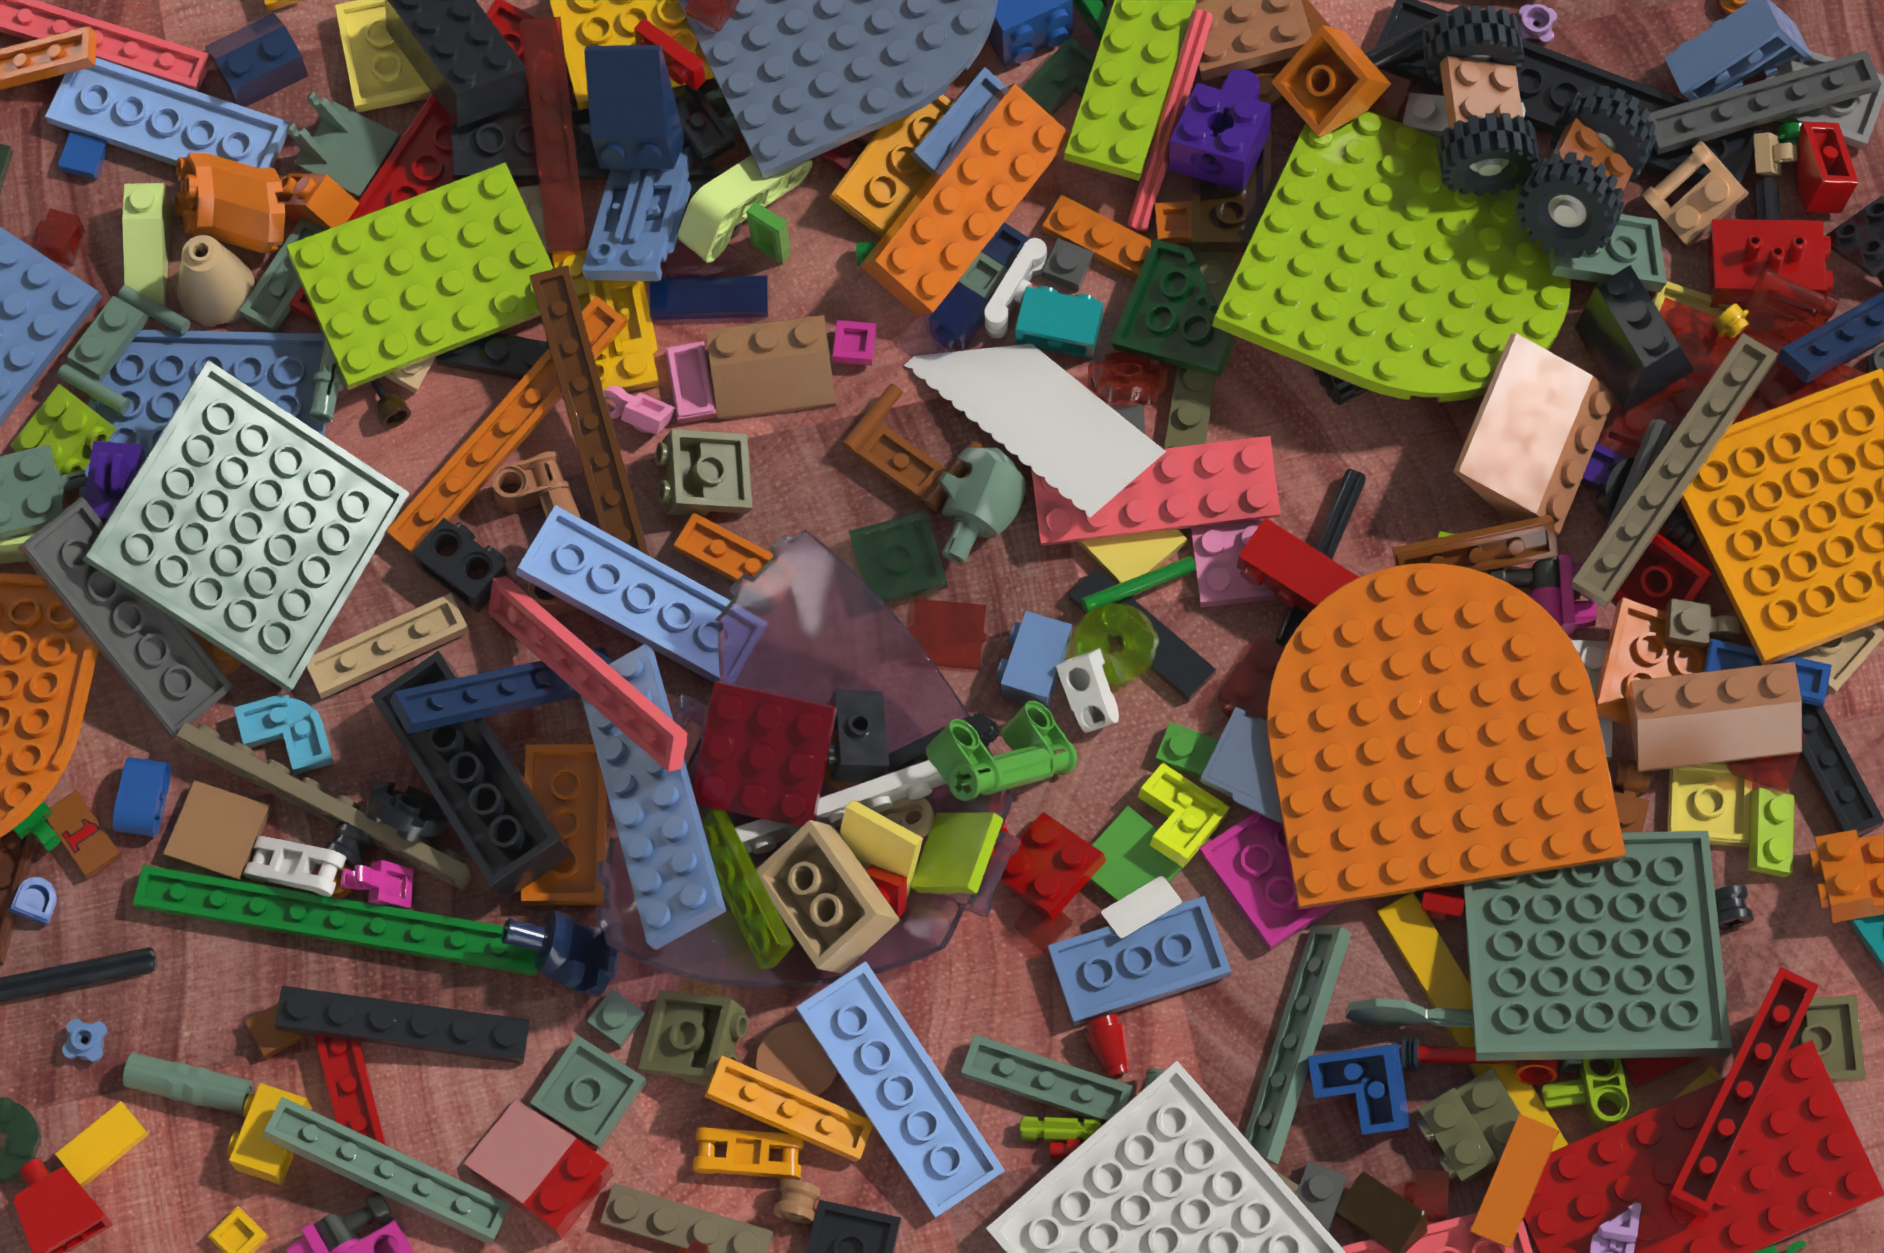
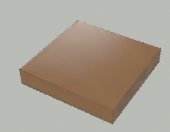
M194 780L163 854L165 858L230 880L242 882L246 864L251 861L255 851L253 847L258 836H261L272 809L268 804Z

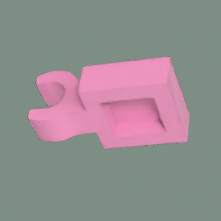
M610 385L604 391V395L612 398L616 404L615 407L607 403L611 419L622 415V421L632 424L640 432L657 435L672 421L675 407L643 393L633 396L616 385Z

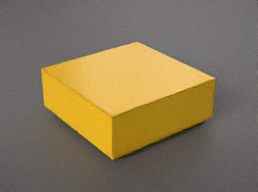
M239 1206L208 1235L210 1240L224 1253H254L269 1238Z

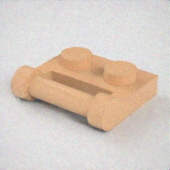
M1702 141L1698 142L1692 148L1693 153L1655 188L1650 186L1642 193L1645 200L1659 213L1685 245L1689 247L1710 229L1712 219H1722L1749 194ZM1705 164L1711 172L1676 204L1670 207L1665 199Z

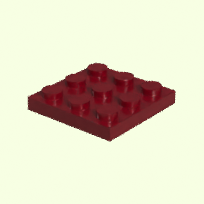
M719 680L715 681L693 790L696 804L801 828L809 820L815 821L837 706Z

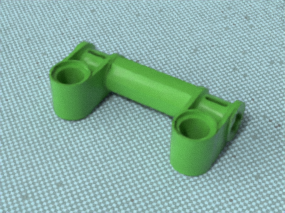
M1037 701L1025 703L1002 727V737L1013 751L991 756L980 740L977 731L972 725L961 719L952 720L926 748V755L929 761L937 768L948 784L952 794L962 801L972 800L979 793L991 795L1007 789L1047 780L1053 774L1066 775L1072 772L1077 764V752L1074 746L1068 741L1054 721V717L1047 707ZM1063 750L1064 752L1056 754L1055 751ZM968 785H970V787H971V788H967V789H963V788H962V787L968 786Z

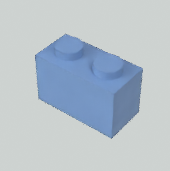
M1025 611L1022 623L1015 622L1010 633L1008 645L1013 646L1009 660L1002 658L997 671L996 681L1001 683V697L1023 704L1028 701H1037L1048 709L1059 678L1056 665L1065 660L1072 640V624Z

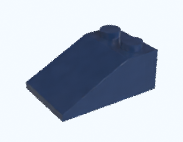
M661 45L586 46L584 53L590 130L599 168L674 169L686 139Z

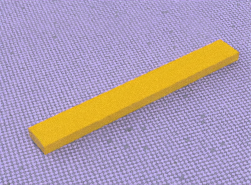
M1414 892L1378 910L1377 917L1434 1009L1472 1010L1470 984L1425 910L1421 909V904ZM1445 1027L1457 1047H1474L1473 1029ZM1468 1064L1475 1077L1493 1068L1523 1116L1559 1130L1533 1086L1522 1083L1515 1077V1065ZM1560 1130L1551 1152L1568 1145Z

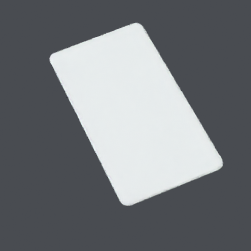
M1159 876L1101 911V914L1119 938L1122 939L1180 905L1182 900L1163 876Z

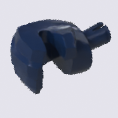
M551 910L545 916L541 926L516 921L512 918L506 920L502 930V944L535 950V968L548 979L585 995L599 997L605 991L608 983L616 978L619 968L618 952L620 945L617 926L611 925L601 930L573 923L572 916L556 910Z

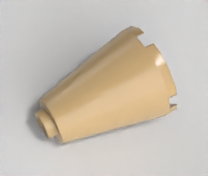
M199 235L191 238L182 250L177 286L178 301L183 312L193 322L205 327H215V325L224 323L230 325L239 321L242 318L239 310L255 288V281L251 270L241 259L213 237Z

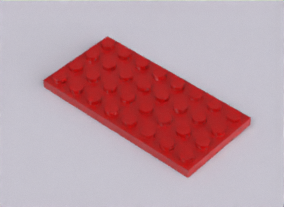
M1810 1040L1787 1051L1706 1219L1696 1216L1666 1200L1726 1077L1551 1152L1523 1220L1538 1253H1589L1592 1236L1598 1232L1599 1226L1607 1221H1612L1636 1202L1642 1204L1634 1253H1753L1884 1197V1190L1813 1040Z

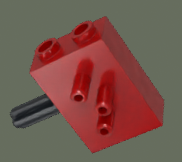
M1771 176L1757 179L1755 182L1756 220L1712 219L1707 237L1709 293L1711 296L1710 308H1719L1718 304L1733 305L1737 303L1740 308L1821 309L1825 295L1831 294L1833 289L1832 270H1826L1825 260L1830 259L1831 238L1830 236H1824L1823 221L1780 220L1778 181L1772 179Z

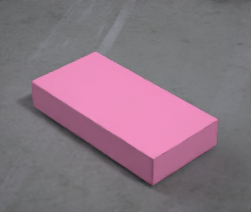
M704 341L666 347L665 351L678 425L717 418Z

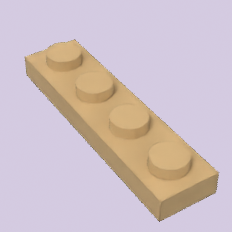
M449 593L313 655L306 667L321 699L464 635L469 630L452 593Z

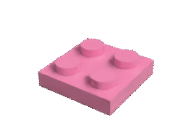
M1263 520L1191 528L1200 608L1277 600L1274 596V591L1263 584L1255 586L1249 583L1240 575L1241 570L1237 568L1238 555Z

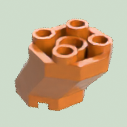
M188 153L187 157H178L176 171L177 178L181 181V193H175L174 207L176 216H182L184 233H189L190 237L207 235L216 240L260 253L278 251L277 245H282L284 239L285 206L284 203H278L277 196L275 195V192H283L282 181L275 168H256L207 153Z

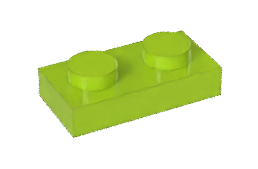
M1757 788L1750 791L1748 870L1783 878L1793 874L1794 795Z

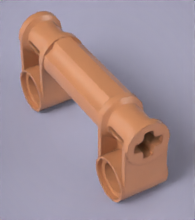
M544 452L527 460L504 465L494 473L492 478L494 500L501 510L513 513L540 505L545 520H547L554 506L557 505L582 519L571 484L564 479L560 467L562 458L559 452ZM508 484H515L521 487L517 492L510 494L501 490ZM529 582V596L553 617L579 610L556 596L550 600L538 598V593L543 591V589Z

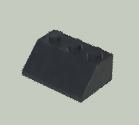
M1631 265L1595 286L1575 325V329L1625 413L1695 371Z

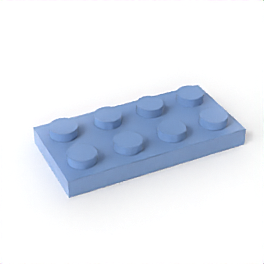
M1205 896L1181 903L1122 939L1119 938L1111 926L1047 946L1073 1026L1231 976V969Z

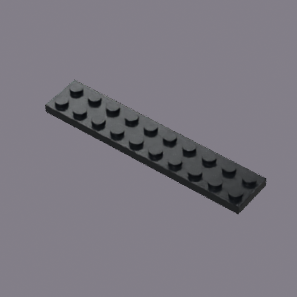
M1396 0L1375 47L1448 11L1419 0ZM1522 39L1525 59L1524 63H1521V69L1516 72L1520 99L1526 109L1524 122L1529 120L1533 126L1552 132L1567 101H1570L1572 95L1577 92L1582 95L1585 88L1592 86L1595 93H1598L1601 86H1609V93L1615 94L1617 89L1626 91L1623 98L1630 100L1633 96L1640 100L1637 108L1641 110L1646 107L1650 113L1689 102ZM1424 49L1383 68L1386 71L1443 92V84L1438 85L1434 83L1433 78L1430 79L1427 75ZM1755 126L1703 141V143L1741 184L1755 152L1754 134L1762 133L1763 129ZM1696 144L1657 155L1653 145L1644 168L1668 176L1693 153L1692 148ZM1703 164L1684 183L1695 186L1711 170Z

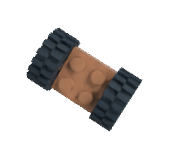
M1479 5L1470 6L1468 11H1463L1462 8L1454 9V14L1448 15L1444 13L1440 15L1439 21L1432 20L1428 23V28H1424L1422 32L1427 75L1430 79L1433 78L1434 83L1438 85L1443 84L1448 127L1443 130V135L1438 136L1436 143L1442 183L1444 186L1448 185V189L1451 191L1459 189V194L1467 195L1470 191L1478 196H1483L1484 192L1491 191V195L1500 194L1499 190L1501 189L1511 191L1516 189L1515 184L1522 186L1525 184L1532 169L1536 168L1540 161L1535 127H1533L1529 120L1524 122L1516 71L1521 69V63H1524L1525 58L1519 20L1517 21L1515 14L1509 15L1508 10L1504 8L1495 11V6H1486L1484 10H1479Z

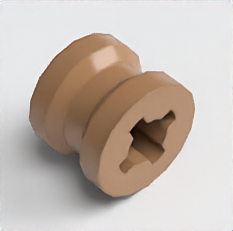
M782 1179L779 1185V1190L782 1193L781 1199L775 1204L773 1214L791 1222L812 1224L815 1218L813 1205L820 1198L821 1188L800 1180Z

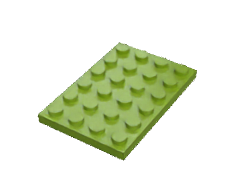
M506 162L286 245L287 254L348 390L540 316L530 275L554 269Z

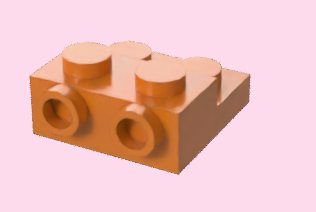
M1851 830L1815 837L1816 849L1809 850L1810 863L1813 874L1821 873L1823 883L1817 884L1821 908L1829 907L1832 923L1884 914V834L1858 838L1857 831Z

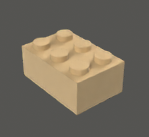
M809 820L752 873L817 969L842 974L900 921L846 842L832 825Z

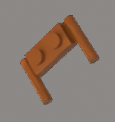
M891 383L845 438L842 445L851 453L857 454L860 461L920 503L924 501L928 507L937 511L948 497L937 481L942 472L950 473L957 478H963L970 468L966 467L958 459L948 471L944 466L880 423L882 418L903 394L899 387ZM972 441L967 448L984 447L978 442Z

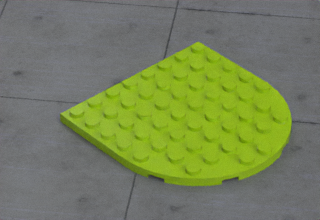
M1367 110L1366 113L1322 137L1317 136L1309 125L1305 123L1218 308L1212 326L1382 395L1410 400L1411 396L1437 397L1438 402L1457 401L1486 394L1510 334L1517 333L1546 350L1550 349L1560 331L1568 309L1571 283L1570 278L1552 276L1550 274L1548 252L1540 248L1542 241L1537 239L1532 242L1527 237L1530 228L1522 230L1519 224L1522 216H1517L1516 212L1519 204L1517 200L1523 188L1522 185L1515 184L1516 189L1511 191L1501 189L1499 190L1500 194L1491 195V191L1484 192L1483 196L1475 195L1472 191L1467 195L1459 194V189L1451 191L1448 189V185L1444 186L1442 183L1436 137Z

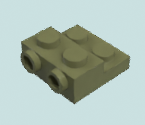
M671 429L662 442L658 443L655 454L657 466L664 467V479L660 480L658 486L659 503L666 504L667 515L692 516L694 512L705 517L709 511L748 514L752 509L747 434Z
M659 990L638 1069L645 1074L682 1078L688 1084L708 1086L717 1060L721 1055L738 1062V1057L734 1053L738 1038L742 1039L746 1036L749 1026L745 1009L731 998Z
M1856 995L1813 998L1788 1050L1813 1040L1833 1083L1863 1081L1865 1079V1069Z
M1491 1068L1458 1089L1454 1087L1419 1108L1423 1119L1419 1120L1417 1124L1429 1143L1435 1140L1438 1141L1445 1153L1438 1159L1450 1179L1452 1180L1458 1176L1466 1185L1498 1166L1517 1118L1521 1113L1496 1071Z

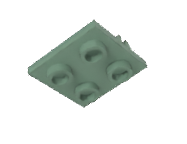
M311 92L307 97V102L315 108L322 122L313 136L305 128L299 131L295 123H290L286 131L295 139L301 149L293 164L309 174H327L347 193L360 199L401 138L400 134L334 101L330 104L325 97H322L320 100L315 92Z

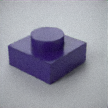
M1596 443L1580 483L1599 491V485L1606 470L1613 464L1624 460L1625 455Z

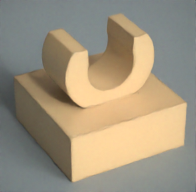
M1770 132L1754 134L1757 174L1771 177L1781 176V163L1798 161L1797 145L1780 143L1778 136Z

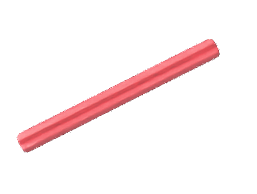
M1194 9L1192 11L1127 221L1128 227L1134 231L1146 232L1149 228L1154 211V203L1157 202L1169 163L1170 139L1186 107L1211 27L1212 14L1201 9Z

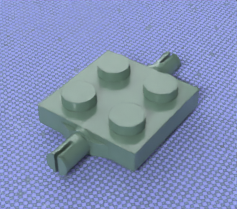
M50 445L0 456V539L37 531L65 510V491L86 486L87 475L85 470L61 475L55 467Z

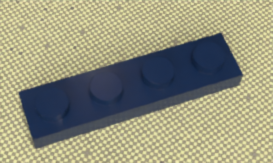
M1884 291L1781 348L1778 360L1806 384L1883 341Z

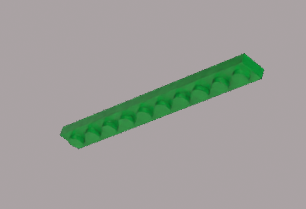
M142 865L133 901L136 909L537 976L538 972L534 965L535 950L502 944L501 936L504 926L146 865Z

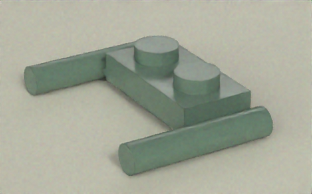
M124 285L119 290L118 297L112 296L67 355L69 361L61 366L57 376L119 413L124 414L129 409L131 401L102 385L100 382L103 381L144 327L149 317L156 319L180 334H185L188 331L191 322L133 288Z

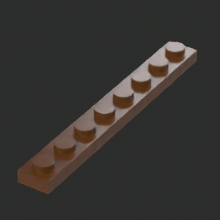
M569 266L530 275L532 289L599 529L649 556Z

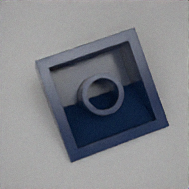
M274 13L205 46L233 100L237 105L247 107L308 77L300 51L285 25Z

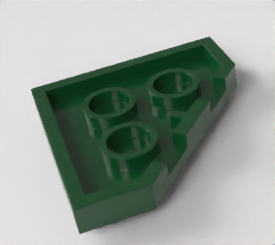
M1154 239L1110 343L1113 348L1221 377L1235 341L1232 334L1212 326L1219 307L1190 248Z

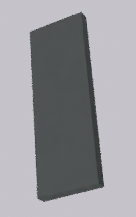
M80 497L20 545L18 550L170 739L175 738L184 722L188 724L193 723L234 687L186 626L82 560L104 523L87 501Z

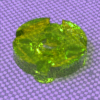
M1111 603L1094 608L1085 615L1077 628L1075 642H1078L1077 649L1079 655L1100 648L1105 661L1102 667L1107 682L1109 684H1125L1138 679L1149 669L1156 654L1159 637L1153 629L1152 623L1142 611L1128 604ZM1109 635L1114 637L1121 635L1124 638L1123 645L1125 647L1122 652L1110 653L1111 643L1107 640Z

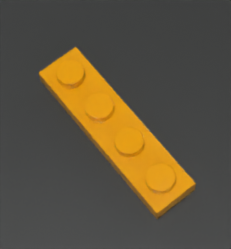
M723 1055L717 1060L703 1096L854 1162L860 1160L873 1127L866 1117Z

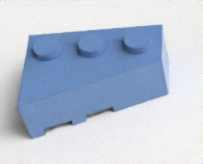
M1748 0L1741 8L1726 18L1714 22L1706 31L1691 41L1680 44L1674 52L1665 57V60L1681 93L1690 101L1741 87L1743 86L1742 81L1763 72L1767 78L1778 74L1777 66L1798 57L1801 63L1813 57L1796 23L1771 0Z

